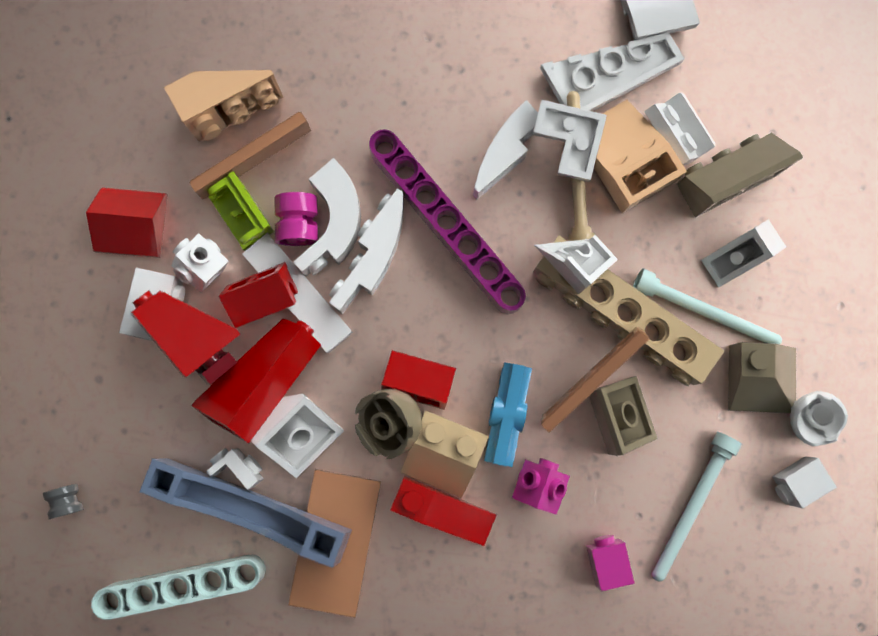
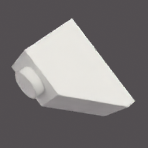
M768 219L701 261L717 286L721 287L775 256L786 248V245Z

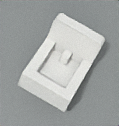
M225 448L210 460L213 466L206 471L212 477L218 475L228 466L247 490L255 487L264 479L259 473L262 470L259 463L251 455L245 457L239 448L230 451Z

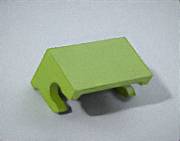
M234 171L207 190L210 194L208 196L244 251L249 249L266 233L270 235L275 232Z

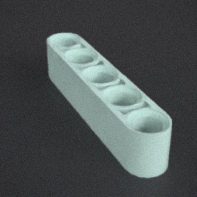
M244 555L119 581L99 590L93 596L91 608L98 618L110 620L253 589L264 578L266 566L259 556ZM242 564H248L254 568V580H246L242 577L240 573ZM209 571L218 573L221 578L220 587H213L208 583L207 574ZM175 578L182 579L186 583V594H180L175 590ZM142 586H147L151 589L153 593L152 601L142 598L140 593ZM108 593H112L117 597V608H113L108 604Z

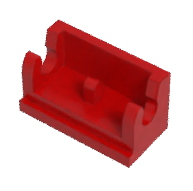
M285 262L231 283L220 293L218 297L235 328L296 304L294 295L298 294V291Z
M392 350L381 384V390L397 389L410 395L417 403L445 410L456 368Z

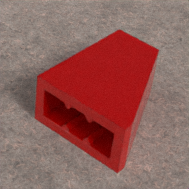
M148 290L132 302L136 309L130 314L183 377L190 375L240 335L236 328L162 291L152 295Z

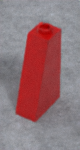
M282 318L233 367L204 391L191 406L215 425L249 444L320 348L321 344L312 336L314 330L301 320L294 323Z

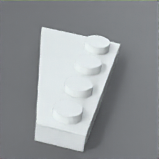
M665 32L630 41L623 46L615 48L610 46L599 49L595 53L583 56L578 54L568 57L567 60L555 63L553 61L543 63L540 70L560 104L567 105V94L570 91H576L580 95V109L594 111L680 65L684 57L670 33Z

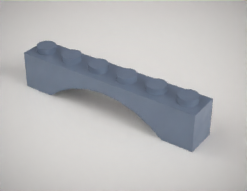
M168 458L152 459L140 489L141 493L166 503L211 515L259 533L303 557L331 568L341 562L352 529L247 490L215 476L210 477L205 472Z

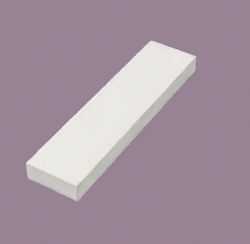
M268 233L243 253V256L258 273L283 262L286 263L298 291V294L294 295L296 304L288 308L298 320L303 321L314 330L312 336L321 344L326 353H330L353 333Z

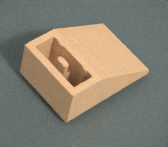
M271 70L194 71L164 87L182 122L199 142L203 139H214L220 135L222 129L232 124L239 125L244 123L254 112L260 109L268 110L274 107L279 102V99L283 98V94Z
M628 100L602 113L606 114L607 117L594 169L622 213L677 182L687 172L669 142Z

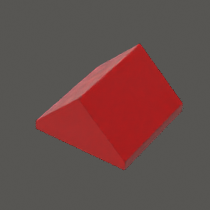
M101 188L86 211L93 251L97 253L160 258L168 195L158 192Z

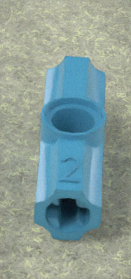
M504 362L499 379L497 397H494L488 424L491 427L484 461L503 466H513L519 432L521 433L527 414L528 404L525 402L532 368Z

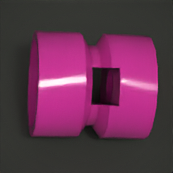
M306 192L277 194L274 197L275 216L280 218V221L275 224V243L284 246H308L317 242L318 224L313 221V218L318 215L317 195Z

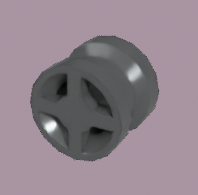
M78 484L64 486L43 493V498L49 503L50 507L47 513L49 520L84 510L83 504L78 501L76 495L79 491Z

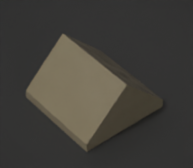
M637 376L599 387L589 395L609 455H624L658 439Z

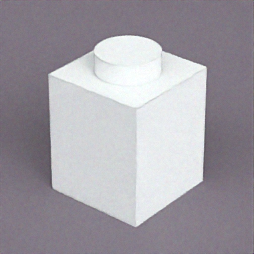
M805 456L772 476L777 484L775 491L779 498L787 505L802 509L837 488L820 459L816 457Z

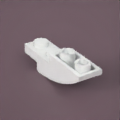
M398 188L393 195L388 193L382 199L377 208L380 212L373 222L368 219L358 233V236L361 238L358 242L366 253L365 255L359 253L349 267L352 271L345 282L339 280L329 294L332 297L329 303L342 314L362 288L373 296L391 265L398 246L403 222L404 198L403 192Z

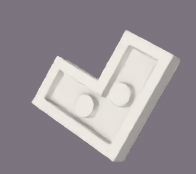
M541 100L533 135L565 142L557 175L587 182L591 181L607 117L606 114Z

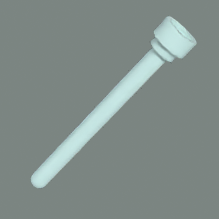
M644 268L640 270L634 281L633 287L646 296L653 297L656 295L761 342L771 344L782 343L780 335L660 283V279L656 278L655 273Z
M717 431L711 443L714 445L711 450L714 454L652 572V576L656 581L660 582L666 578L726 459L730 460L732 455L736 456L742 446V443L732 437Z

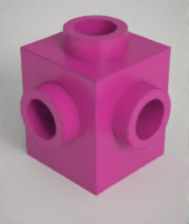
M540 458L538 464L525 459L522 470L518 475V481L512 498L534 508L557 515L561 501L566 494L570 476L558 472L559 464Z

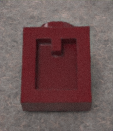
M221 349L195 371L206 384L211 385L233 367L237 361L229 352H224Z

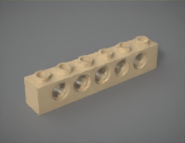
M559 235L554 241V243L565 242L567 240H565L563 237ZM545 257L541 259L533 271L537 275L536 280L542 286L549 290H553V288L559 290L564 294L563 299L569 305L576 309H580V307L586 309L592 314L590 316L591 320L603 328L608 326L619 333L617 337L620 340H623L636 326L645 332L648 324L654 325L658 329L659 336L656 341L649 339L641 347L646 352L644 356L657 366L661 367L664 364L674 371L672 376L686 386H689L690 383L692 385L702 384L724 353L723 349L608 269L580 294L572 288ZM597 286L604 291L605 299L603 302L599 303L591 298V287ZM620 305H625L631 310L632 317L629 322L619 318L618 307ZM676 343L681 344L685 348L686 354L682 361L678 360L673 354V347Z

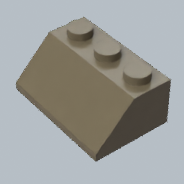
M772 132L761 138L758 134H755L740 143L742 148L734 152L727 148L714 155L712 163L703 167L700 162L686 169L685 177L677 183V186L696 218L780 175L803 159L801 152Z

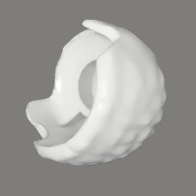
M815 391L795 401L791 408L790 423L796 436L801 441L810 446H820L834 443L838 440V436L846 426L848 414L840 399L833 394Z

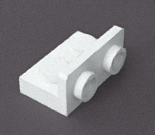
M678 93L665 103H656L644 111L654 128L669 142L683 165L690 164L716 145L684 93Z

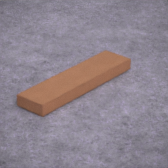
M297 112L190 180L191 187L204 200L210 195L207 190L228 176L232 171L240 177L309 133L311 129L308 121L302 112Z
M636 326L542 415L541 425L550 433L649 340L648 335L640 327Z

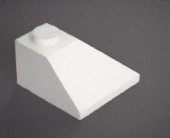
M302 393L283 397L251 441L258 449L297 478L344 430Z

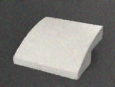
M621 0L624 16H629L634 40L665 32L671 34L696 28L700 24L693 0Z

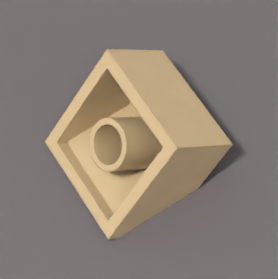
M425 410L421 420L422 428L418 439L409 450L400 473L462 498L476 470L489 436Z

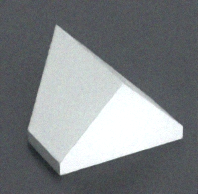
M596 235L591 239L534 245L578 294L618 260Z

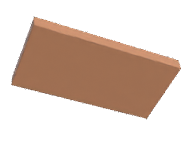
M315 469L307 512L352 529L341 562L333 568L298 554L289 606L356 617L381 481Z

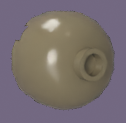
M383 389L371 393L361 399L355 410V414L359 413V423L355 425V429L362 445L375 456L381 454L387 457L386 459H393L409 451L417 441L422 428V412L417 402L410 395L397 389Z

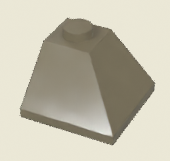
M749 342L729 345L728 410L791 413V408L796 401V348L780 344Z

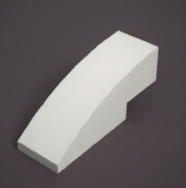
M527 100L511 114L490 144L480 166L474 187L473 196L477 200L525 159L528 149L523 143L533 135L538 112Z

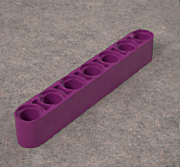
M383 129L374 132L370 138L369 147L371 157L396 189L398 188L403 192V197L492 304L501 313L513 314L518 311L526 299L525 290L519 281L400 139L390 130ZM381 143H389L393 146L392 151L387 154L377 152L376 148ZM402 167H409L414 171L412 177L408 179L399 178L396 173ZM423 191H428L434 195L435 199L429 204H422L417 200V196ZM442 216H450L455 220L456 224L451 229H443L438 225L437 221ZM462 241H472L476 246V251L471 255L463 254L458 248ZM484 265L493 266L497 271V277L493 280H486L481 277L479 269ZM505 290L514 291L518 296L517 304L514 306L504 304L501 300V293Z

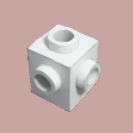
M198 234L191 241L185 238L173 250L175 257L171 266L174 268V274L179 280L185 284L190 283L201 293L224 271L229 261L221 254V250L216 243L210 239H204Z

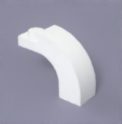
M334 158L309 178L312 187L328 204L330 219L323 236L293 261L305 276L310 273L313 275L319 273L328 264L326 259L329 256L340 265L354 247L360 231L361 209L355 187L349 175Z

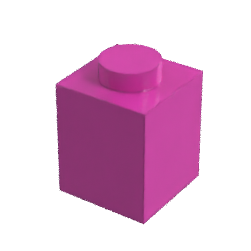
M605 535L595 538V544L586 545L595 586L600 591L635 584L625 542L619 538L614 539V535Z

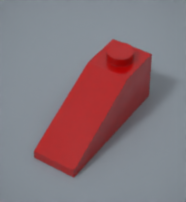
M404 476L390 510L426 526L485 546L497 516L493 512L407 476Z

